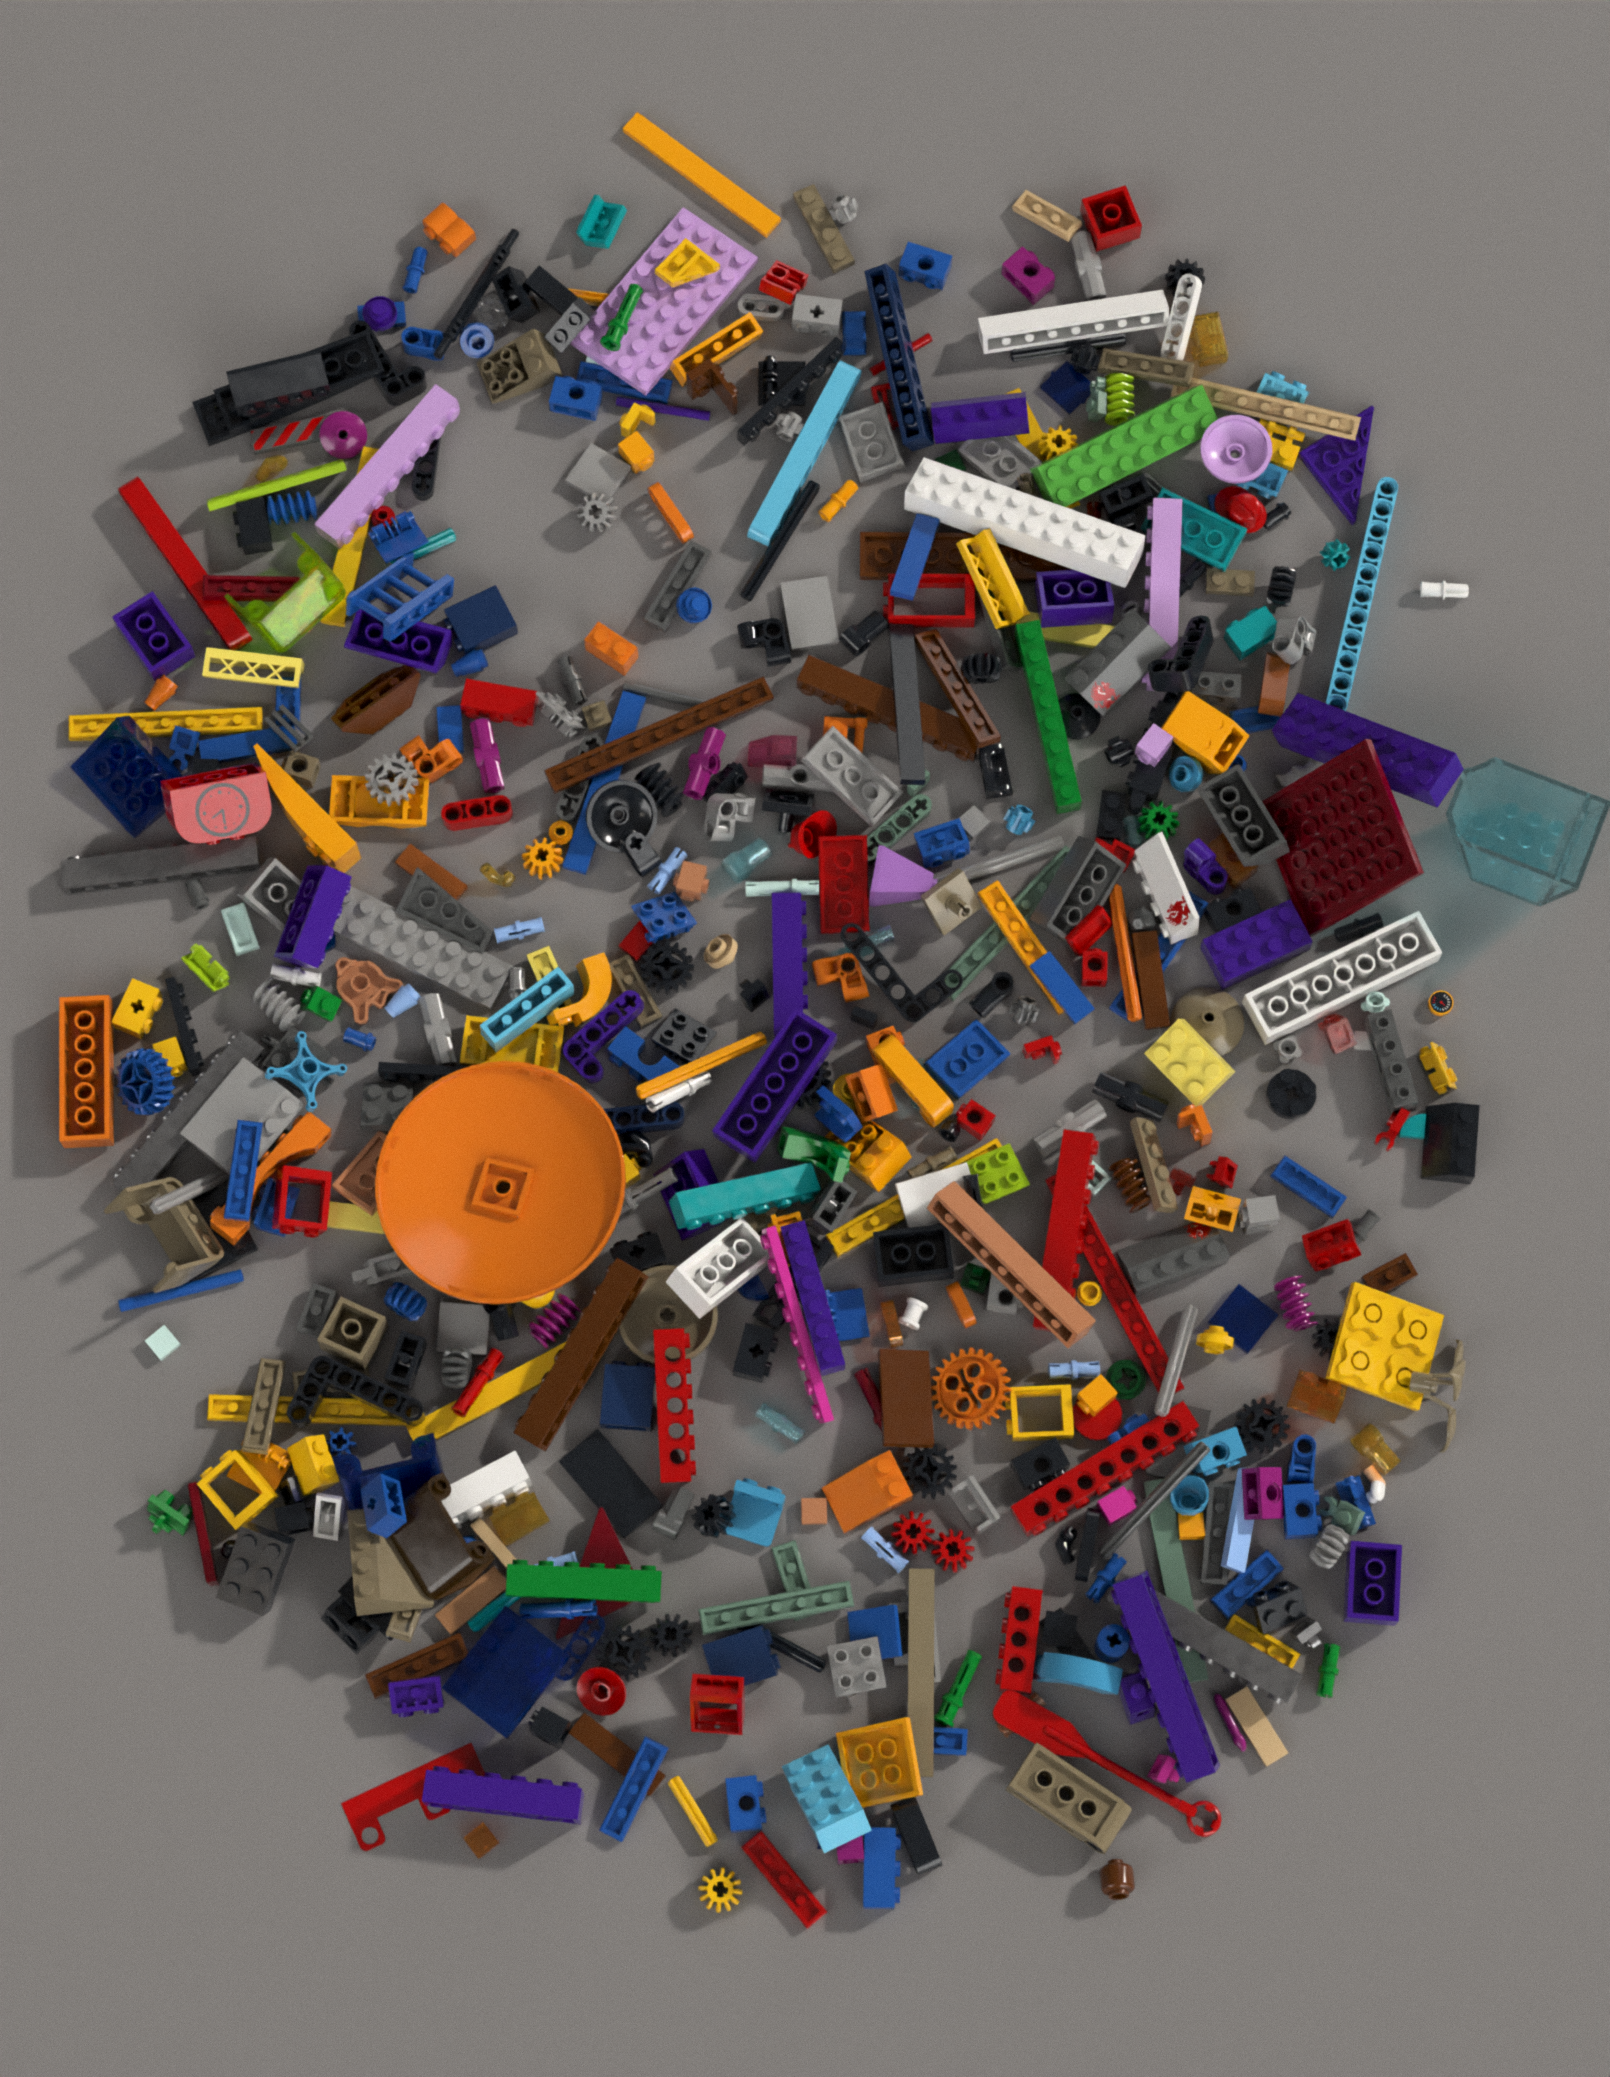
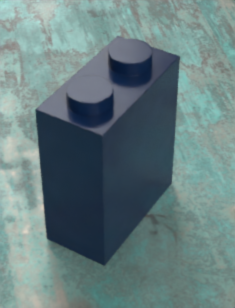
M496 585L444 609L446 618L442 619L446 629L453 631L456 637L453 639V642L458 652L463 651L465 655L473 649L476 651L482 649L483 651L518 634L517 624Z
M611 1361V1364H605L600 1415L601 1428L651 1432L656 1382L655 1367H651V1364L643 1362L636 1363V1366L626 1365L624 1361Z
M763 1625L702 1645L711 1675L744 1677V1686L777 1676L779 1674L777 1669L781 1668L777 1654H772L770 1644H773L769 1629L765 1630Z

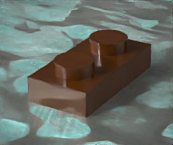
M1404 1253L1363 1275L1361 1279L1365 1286L1387 1293L1417 1277L1418 1273L1407 1254Z

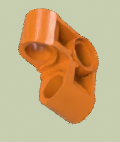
M417 735L399 748L403 756L406 757V760L408 762L412 761L413 768L417 770L420 778H429V783L436 782L463 762V757L450 739L439 742L433 749L429 750L420 736ZM426 766H433L430 772L423 773Z
M852 953L821 958L811 963L817 987L819 985L840 982L846 1003L869 997L859 961ZM847 961L855 963V967L851 971L843 970L842 966Z

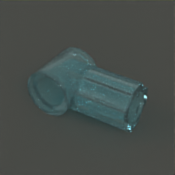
M759 837L740 852L735 851L728 855L721 865L735 883L738 884L748 878L754 868L771 857L772 851L767 843Z

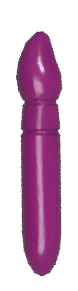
M1215 1693L1214 1702L1232 1736V1741L1244 1752L1246 1750L1245 1738L1240 1733L1225 1700L1220 1694Z

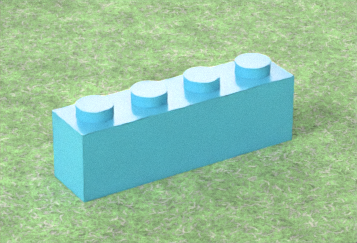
M559 967L555 968L480 1024L481 1035L493 1050L498 1052L573 996L574 985Z

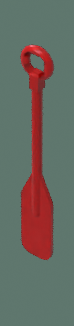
M1007 1690L999 1697L993 1709V1718L1003 1727L1034 1744L1039 1743L1055 1755L1089 1759L1186 1815V1823L1195 1835L1208 1837L1215 1834L1220 1828L1222 1821L1221 1813L1213 1803L1197 1801L1191 1805L1092 1750L1069 1721L1016 1691ZM1204 1805V1810L1210 1813L1214 1811L1216 1815V1820H1212L1209 1826L1211 1828L1209 1832H1203L1202 1827L1192 1824L1191 1818L1195 1816L1197 1812L1196 1807Z

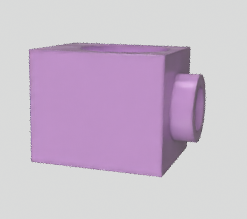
M1153 723L1136 745L1135 754L1142 763L1146 765L1151 764L1155 767L1172 745L1173 736Z

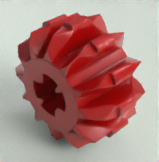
M910 1511L908 1520L901 1514L899 1519L902 1524L899 1522L893 1523V1527L899 1531L892 1532L891 1537L900 1538L894 1545L899 1547L904 1544L902 1550L904 1554L907 1553L910 1547L912 1548V1554L917 1555L918 1546L921 1551L925 1552L927 1548L924 1543H933V1539L928 1537V1535H933L935 1530L927 1528L932 1522L930 1519L922 1522L923 1513H920L918 1518L915 1519L914 1512ZM910 1528H916L915 1532H920L916 1535L915 1539L910 1538L911 1535H906V1533H909Z
M949 1529V1537L940 1532L939 1538L941 1541L933 1540L932 1545L939 1549L931 1550V1555L940 1556L934 1563L939 1565L944 1562L942 1570L945 1572L948 1566L952 1565V1572L957 1573V1564L965 1570L967 1565L964 1560L968 1562L973 1560V1557L967 1553L974 1552V1546H966L971 1541V1538L966 1537L962 1540L963 1531L959 1530L957 1537L953 1536V1529ZM954 1545L957 1547L959 1554L956 1555L954 1553V1556H949V1550L946 1548L949 1546L951 1549V1546Z

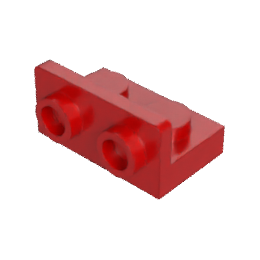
M1349 1219L1302 1235L1306 1257L1315 1272L1361 1256V1251L1356 1244L1352 1224Z

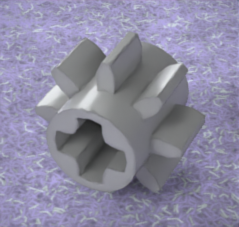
M841 194L832 199L831 209L828 211L833 220L837 219L841 223H847L857 216L855 212H857L856 208L859 206L855 197L850 198L847 194Z
M787 412L785 416L779 414L775 422L776 434L781 439L789 442L794 437L798 438L804 427L801 424L802 418L793 412Z

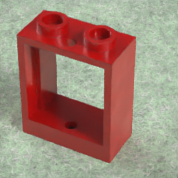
M287 1165L277 1170L272 1228L280 1229L279 1232L282 1234L301 1232L304 1233L305 1237L317 1238L327 1231L332 1172ZM288 1182L321 1186L318 1223L285 1218Z
M692 1674L690 1689L691 1732L743 1735L745 1717L744 1677ZM700 1702L737 1704V1710L700 1707Z

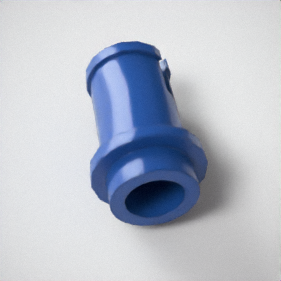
M348 1027L345 1031L343 1042L361 1047L366 1052L373 1050L376 1044V1037L370 1032L365 1034Z

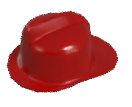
M1239 486L1226 487L1219 491L1215 497L1214 505L1216 512L1220 516L1247 528V534L1260 530L1265 524L1267 517L1265 507L1257 497L1246 489Z
M825 810L813 813L806 820L792 828L790 834L791 841L787 844L788 847L794 848L796 852L803 854L806 858H816L819 855L818 836L837 835L835 818Z

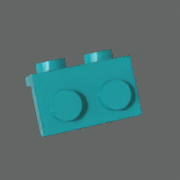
M594 194L578 225L576 234L586 246L609 249L627 209L621 204L604 202L600 195Z

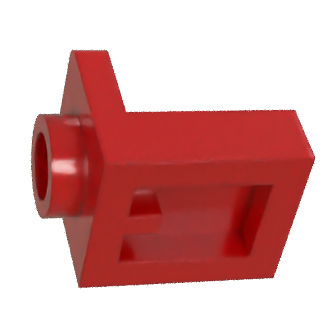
M1052 1035L1026 1043L1022 1049L1025 1059L1032 1057L1033 1060L1040 1059L1047 1055L1046 1052H1049L1053 1064L1059 1063L1060 1055H1062L1060 1044L1058 1041L1054 1042Z

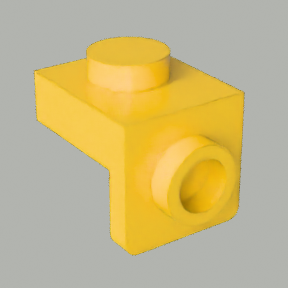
M633 403L629 412H625L620 419L621 435L627 438L633 434L641 420L653 426L656 422L653 410L647 405L642 404L640 406Z

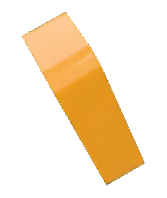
M891 1034L872 1050L876 1059L920 1107V1114L929 1126L935 1128L953 1113L954 1104L895 1036Z

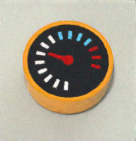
M1442 990L1434 992L1428 1000V1008L1436 1016L1447 1015L1454 1004L1452 996Z

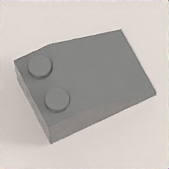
M267 858L237 893V896L255 912L283 932L301 880L276 858Z

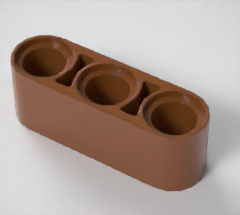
M1266 653L1258 713L1281 717L1285 705L1290 664L1284 662L1276 653Z

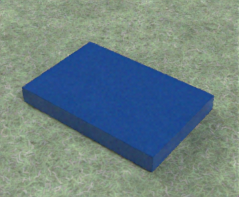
M976 1019L928 1059L923 1066L958 1101L1004 1062L1011 1053Z

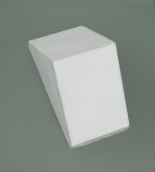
M317 1492L313 1537L338 1541L346 1505L343 1497Z

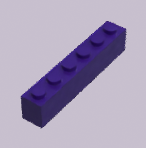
M772 893L774 1038L795 1008L803 1012V1009H808V995H803V986H808L807 971L802 970V962H807V948H802V939H807V924H802V915H806V901H801V893Z
M805 1220L780 1227L781 1235L820 1374L825 1376L845 1370L844 1357Z

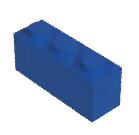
M871 1827L872 1831L864 1834L863 1909H894L895 1903H900V1887H895V1877H900V1861H895V1850H901V1834H896V1828Z

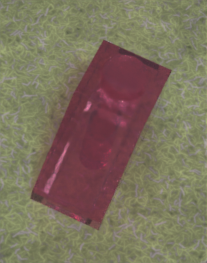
M771 735L749 742L748 767H763L764 764L792 767L796 765L797 736Z

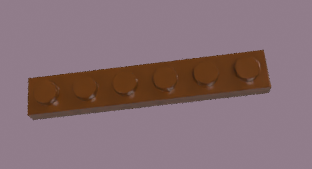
M937 629L915 634L914 642L977 748L1000 742L1001 735L968 680L963 676V672Z

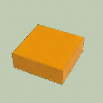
M1203 1512L1195 1516L1178 1513L1179 1540H1202L1205 1538Z

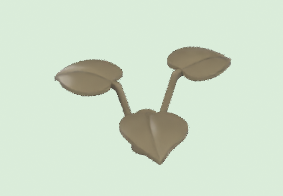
M1456 1340L1457 1348L1454 1356V1365L1448 1373L1427 1374L1413 1371L1410 1381V1391L1424 1393L1423 1398L1430 1399L1447 1409V1440L1439 1451L1442 1453L1448 1449L1455 1434L1456 1409L1432 1396L1431 1392L1436 1393L1438 1384L1453 1385V1401L1458 1400L1466 1367V1360L1463 1359L1464 1346L1462 1340ZM1448 1377H1451L1452 1381H1451V1380H1439L1438 1378H1448Z

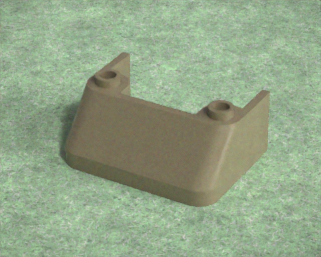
M173 1177L127 1187L103 1210L105 1214L123 1210L131 1222L139 1225L147 1223L168 1255L171 1263L165 1266L163 1270L165 1277L153 1288L154 1293L182 1286L215 1265L224 1256L222 1246L192 1199L160 1214H154L152 1209H150L149 1205L154 1199L183 1186L179 1180Z

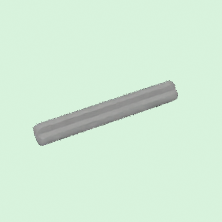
M218 1169L154 1199L149 1207L154 1214H160L223 1184L227 1180V1175L224 1174L223 1170Z

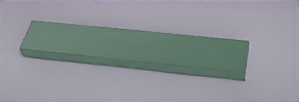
M844 1581L698 1609L702 1633L703 1635H709L854 1607L850 1581Z

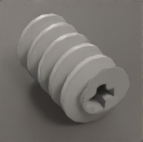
M270 977L257 988L252 1001L254 1004L259 1005L261 1011H266L268 1018H273V1023L279 1025V1029L282 1032H286L292 1026L295 1027L302 1021L306 1011L298 1014L297 1012L301 1006L297 1004L291 1007L294 999L291 997L284 1000L287 992L282 991L278 993L281 986L276 984L272 987L271 984L274 978Z

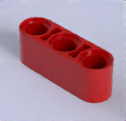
M496 795L448 803L443 806L441 816L444 826L448 830L458 831L506 823L511 820L513 810L511 802L506 796ZM498 806L507 807V810L503 813L495 811ZM476 809L483 811L482 815L478 817L472 816L471 813ZM451 813L459 815L456 820L447 819Z

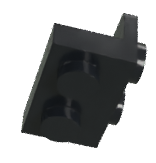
M1289 1581L1278 1582L1275 1584V1587L1266 1591H1257L1252 1597L1245 1600L1246 1605L1253 1608L1258 1630L1262 1634L1307 1616L1301 1588Z

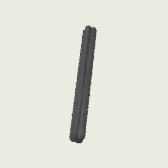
M1199 1442L1099 1547L1098 1551L1102 1556L1109 1558L1210 1452V1448L1204 1442Z

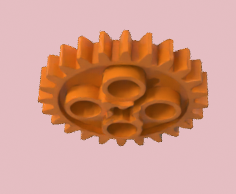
M972 1347L969 1348L968 1354L962 1348L959 1350V1356L951 1352L952 1360L949 1362L943 1358L942 1361L945 1367H936L940 1375L932 1376V1379L937 1382V1385L931 1386V1390L937 1393L932 1396V1400L939 1401L934 1406V1409L942 1410L939 1416L943 1419L948 1418L947 1423L950 1425L956 1422V1427L962 1429L965 1425L966 1429L972 1430L974 1424L976 1428L982 1429L983 1421L991 1425L990 1417L993 1416L999 1419L998 1409L1006 1410L1002 1402L1010 1401L1005 1396V1393L1012 1391V1389L1005 1386V1384L1011 1381V1378L1003 1376L1008 1371L1007 1368L1000 1367L1002 1361L998 1358L993 1360L994 1355L989 1352L985 1356V1350L981 1348L977 1354L976 1350ZM976 1366H980L979 1375L973 1378L972 1370ZM962 1369L964 1370L963 1372L966 1377V1380L962 1377L960 1373ZM958 1378L959 1384L957 1388L951 1390V1382ZM967 1382L970 1383V1384H972V1385H974V1386L971 1388V1390H972V1392H973L974 1395L968 1393V1391L970 1390V1387H969V1385L967 1384ZM991 1388L990 1397L983 1399L984 1390ZM976 1398L980 1401L981 1408H978ZM969 1400L970 1406L968 1410L962 1412L961 1406L963 1402Z

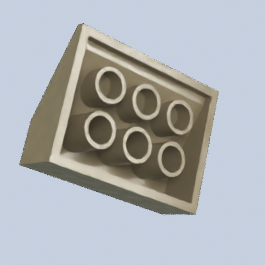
M364 1509L347 1510L357 1616L434 1607V1599H430L424 1594L390 1536L384 1538L367 1531Z

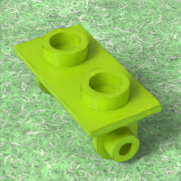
M194 944L190 948L192 953L181 957V960L213 992L229 986V972L216 960L210 964L212 956L202 945Z

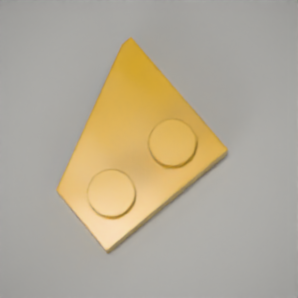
M685 238L655 269V274L674 288L717 272L720 269V264Z

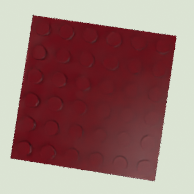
M1371 739L1361 741L1262 801L1287 841L1290 852L1277 858L1276 861L1293 905L1310 937L1315 936L1424 874Z

